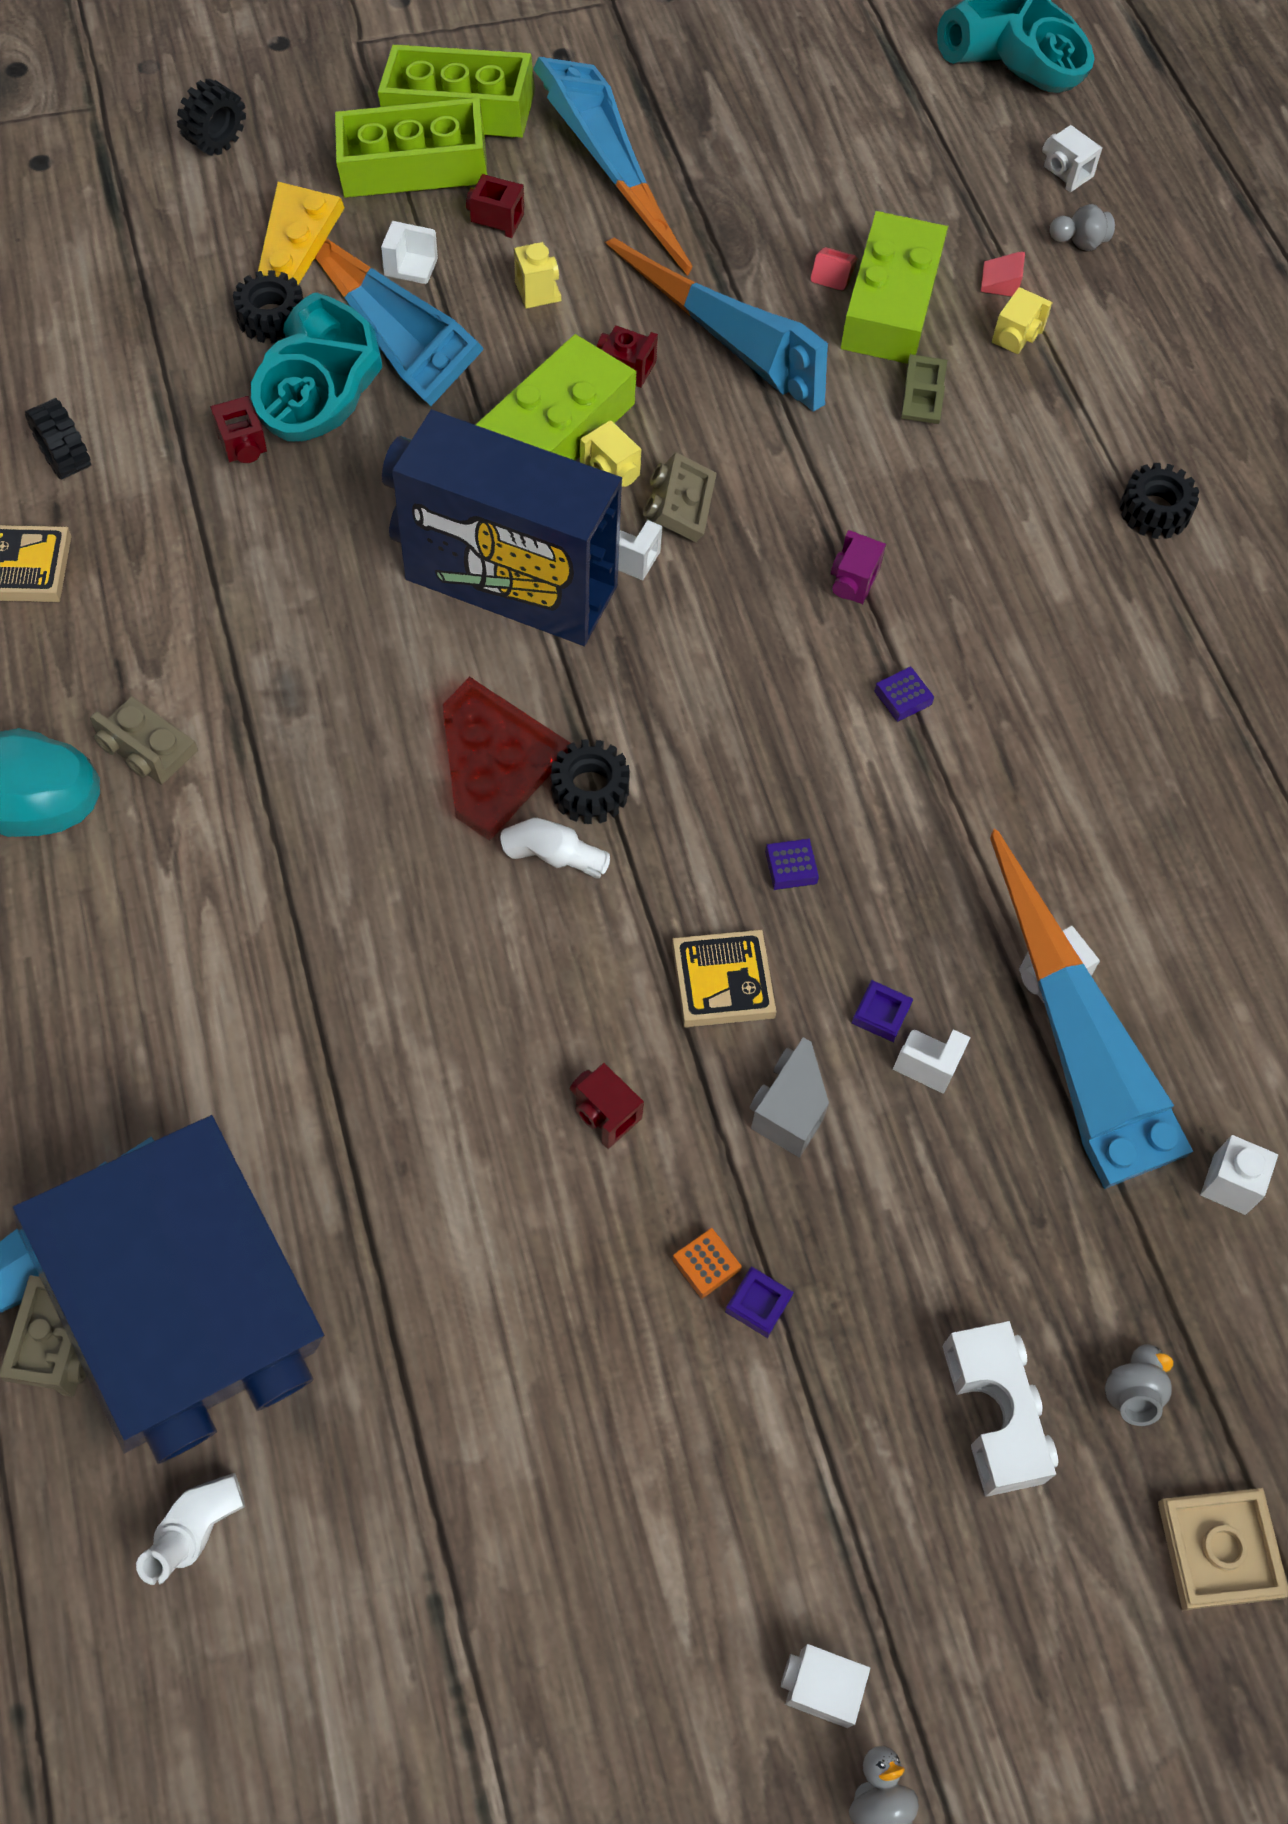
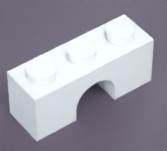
M1010 1321L951 1333L942 1347L956 1395L968 1392L986 1393L996 1400L1003 1414L1001 1430L981 1434L971 1444L985 1497L1045 1484L1056 1475L1054 1467L1058 1466V1455L1052 1438L1049 1435L1045 1436L1039 1419V1416L1042 1415V1402L1036 1386L1029 1385L1024 1370V1366L1027 1364V1354L1022 1338L1019 1335L1014 1336Z

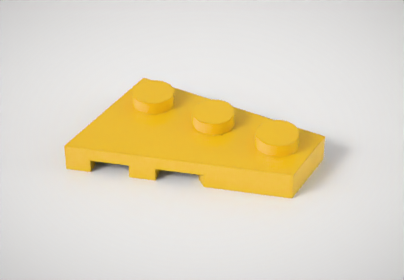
M277 182L258 272L262 271L263 276H268V270H275L276 277H279L281 272L288 274V280L293 277L297 280V285H299L345 208L341 197Z

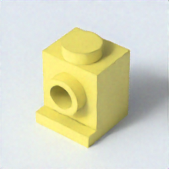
M540 242L514 248L515 283L525 308L561 301V294L555 281L559 279L557 261L554 256L549 257V249L544 243Z
M1018 287L999 314L992 343L1015 354H1019L1027 341L1033 343L1038 334H1042L1053 302Z
M610 420L580 439V463L622 477V487L631 485L640 476L641 448Z

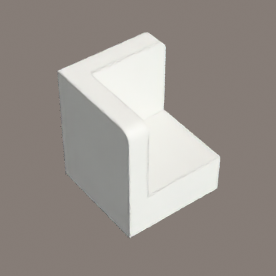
M392 221L381 246L384 276L422 284L428 283L438 259L435 230Z
M647 520L637 537L620 530L619 571L644 580L661 551V525Z
M953 1029L945 1044L917 1030H912L898 1055L893 1070L944 1094L971 1037Z

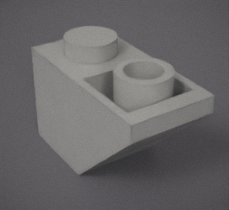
M804 1037L794 1051L789 1048L785 1049L773 1071L778 1074V1077L770 1088L764 1084L761 1086L749 1108L755 1112L751 1129L799 1158L823 1122L829 1105L812 1042Z

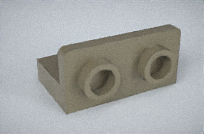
M675 452L665 464H658L651 476L650 485L654 487L652 495L648 499L643 511V516L647 517L646 522L649 520L697 542L705 533L717 473Z
M132 696L110 717L106 718L97 711L90 717L96 732L93 737L104 751L111 755L117 752L125 758L128 766L142 778L148 775L161 785L198 751L193 739Z
M30 1275L0 1369V1378L5 1382L55 1389L63 1396L73 1397L78 1383H83L87 1375L40 1277Z

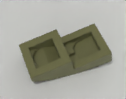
M910 354L906 371L901 419L934 424L940 423L948 360Z

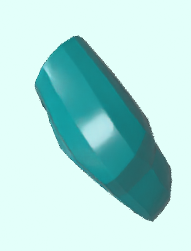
M963 0L944 12L937 27L938 48L946 61L957 64L1002 60L1007 69L1015 75L1047 92L1061 93L1073 89L1085 80L1095 60L1092 45L1085 33L1068 13L1055 5L1051 0Z
M317 292L304 298L292 309L284 323L283 331L286 338L277 341L265 353L263 362L257 368L251 381V401L258 419L273 435L288 442L307 441L341 426L355 411L361 393L372 383L383 368L376 332L371 324L354 308L324 293Z
M21 728L0 731V834L7 837L41 836L62 832L82 822L94 809L100 795V777L90 759L72 745L50 739L39 732Z

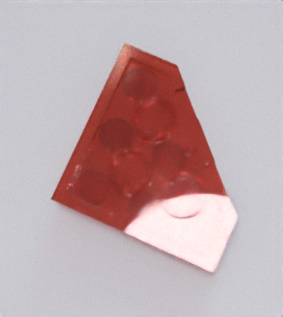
M469 676L442 704L455 817L490 841L551 775L553 761L557 762V754L561 750L567 754V745L571 743Z

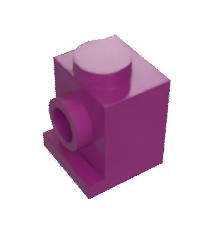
M848 530L845 535L842 552H838L830 573L836 576L832 586L833 593L842 599L852 600L863 605L880 571L886 544Z

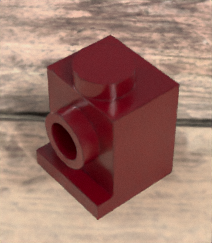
M482 174L476 187L470 188L466 198V209L470 211L471 222L504 230L505 237L512 238L524 216V185Z
M615 325L610 335L606 333L601 334L597 347L636 371V386L642 388L656 363L658 334L650 332L649 336H645Z
M249 396L210 406L216 434L221 441L229 462L239 460L241 463H252L259 458L261 453L267 452L263 429ZM245 415L246 420L229 425L225 423L226 420Z
M605 1063L600 1065L594 1072L586 1070L581 1073L569 1088L576 1096L577 1107L575 1109L577 1114L590 1128L596 1129L599 1127L602 1130L601 1143L607 1149L612 1147L642 1120L644 1101Z

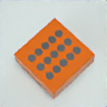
M713 1228L700 1235L672 1257L674 1264L701 1299L739 1273L742 1265Z

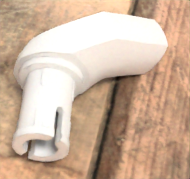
M534 817L505 828L501 832L502 848L512 859L537 855L555 868L568 865L596 879L601 877V873L604 874L610 862V854L579 840L574 829L549 820Z
M235 1473L190 1488L174 1503L166 1517L158 1525L154 1533L153 1545L138 1557L136 1570L144 1582L155 1585L158 1580L159 1584H161L170 1576L175 1568H184L192 1565L205 1548L214 1524L245 1507L242 1491Z

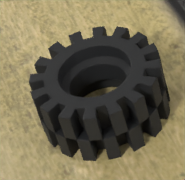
M210 78L206 79L205 83L201 80L196 83L197 90L190 87L187 91L190 97L188 99L182 98L180 103L185 106L184 109H178L177 115L182 119L177 121V127L181 129L179 131L181 136L204 153L213 156V153L216 155L222 154V148L229 150L231 148L229 143L231 140L235 143L237 142L239 137L235 134L237 130L243 131L244 125L240 121L246 120V113L242 111L245 109V104L241 101L242 98L217 80L213 81Z
M268 270V276H263L262 271L255 272V279H252L250 275L244 278L245 284L239 282L236 285L237 291L233 292L237 321L241 331H246V335L250 339L257 335L258 342L264 343L267 337L270 338L271 343H276L277 337L282 336L283 339L286 338L283 331L284 323L292 309L303 300L302 289L300 285H297V280L293 277L288 280V274L281 272L279 277H276L275 270ZM268 304L280 305L273 309H260V307Z
M53 398L25 411L27 423L33 432L32 435L38 442L39 449L45 455L47 463L51 465L53 472L57 474L59 479L62 480L91 466V459L86 452L88 450L81 440L82 437L79 431L76 430L72 418H69L67 410L57 398Z
M1153 463L1151 469L1148 464L1141 466L1140 471L1136 469L1128 481L1120 503V509H1123L1121 514L1123 520L1130 518L1128 526L1131 529L1139 526L1138 534L1145 536L1146 531L1152 532L1151 538L1158 539L1161 533H1163L1165 539L1171 538L1174 532L1176 535L1182 533L1184 527L1186 528L1199 501L1198 487H1193L1195 480L1192 477L1184 479L1186 471L1180 469L1178 473L1173 472L1174 465L1167 464L1165 469H1161V463ZM1147 496L1161 497L1172 506L1158 505Z
M589 739L581 740V748L578 749L574 742L567 745V754L561 750L557 754V762L553 761L551 767L552 799L554 804L558 803V810L563 815L570 810V820L577 822L580 815L584 816V824H592V817L594 816L598 817L599 823L606 822L607 812L613 818L618 815L619 806L624 808L627 803V796H629L630 769L629 765H626L625 756L623 753L617 756V748L612 744L605 750L604 741L597 739L595 747L589 746ZM594 772L604 776L607 784L604 788L597 791H584L577 788L573 781L579 774Z

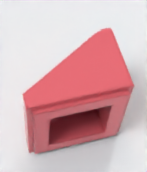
M825 247L816 254L811 281L842 291L848 285L858 258L855 255Z
M1016 252L984 261L980 292L1012 297L1022 281L1025 252Z

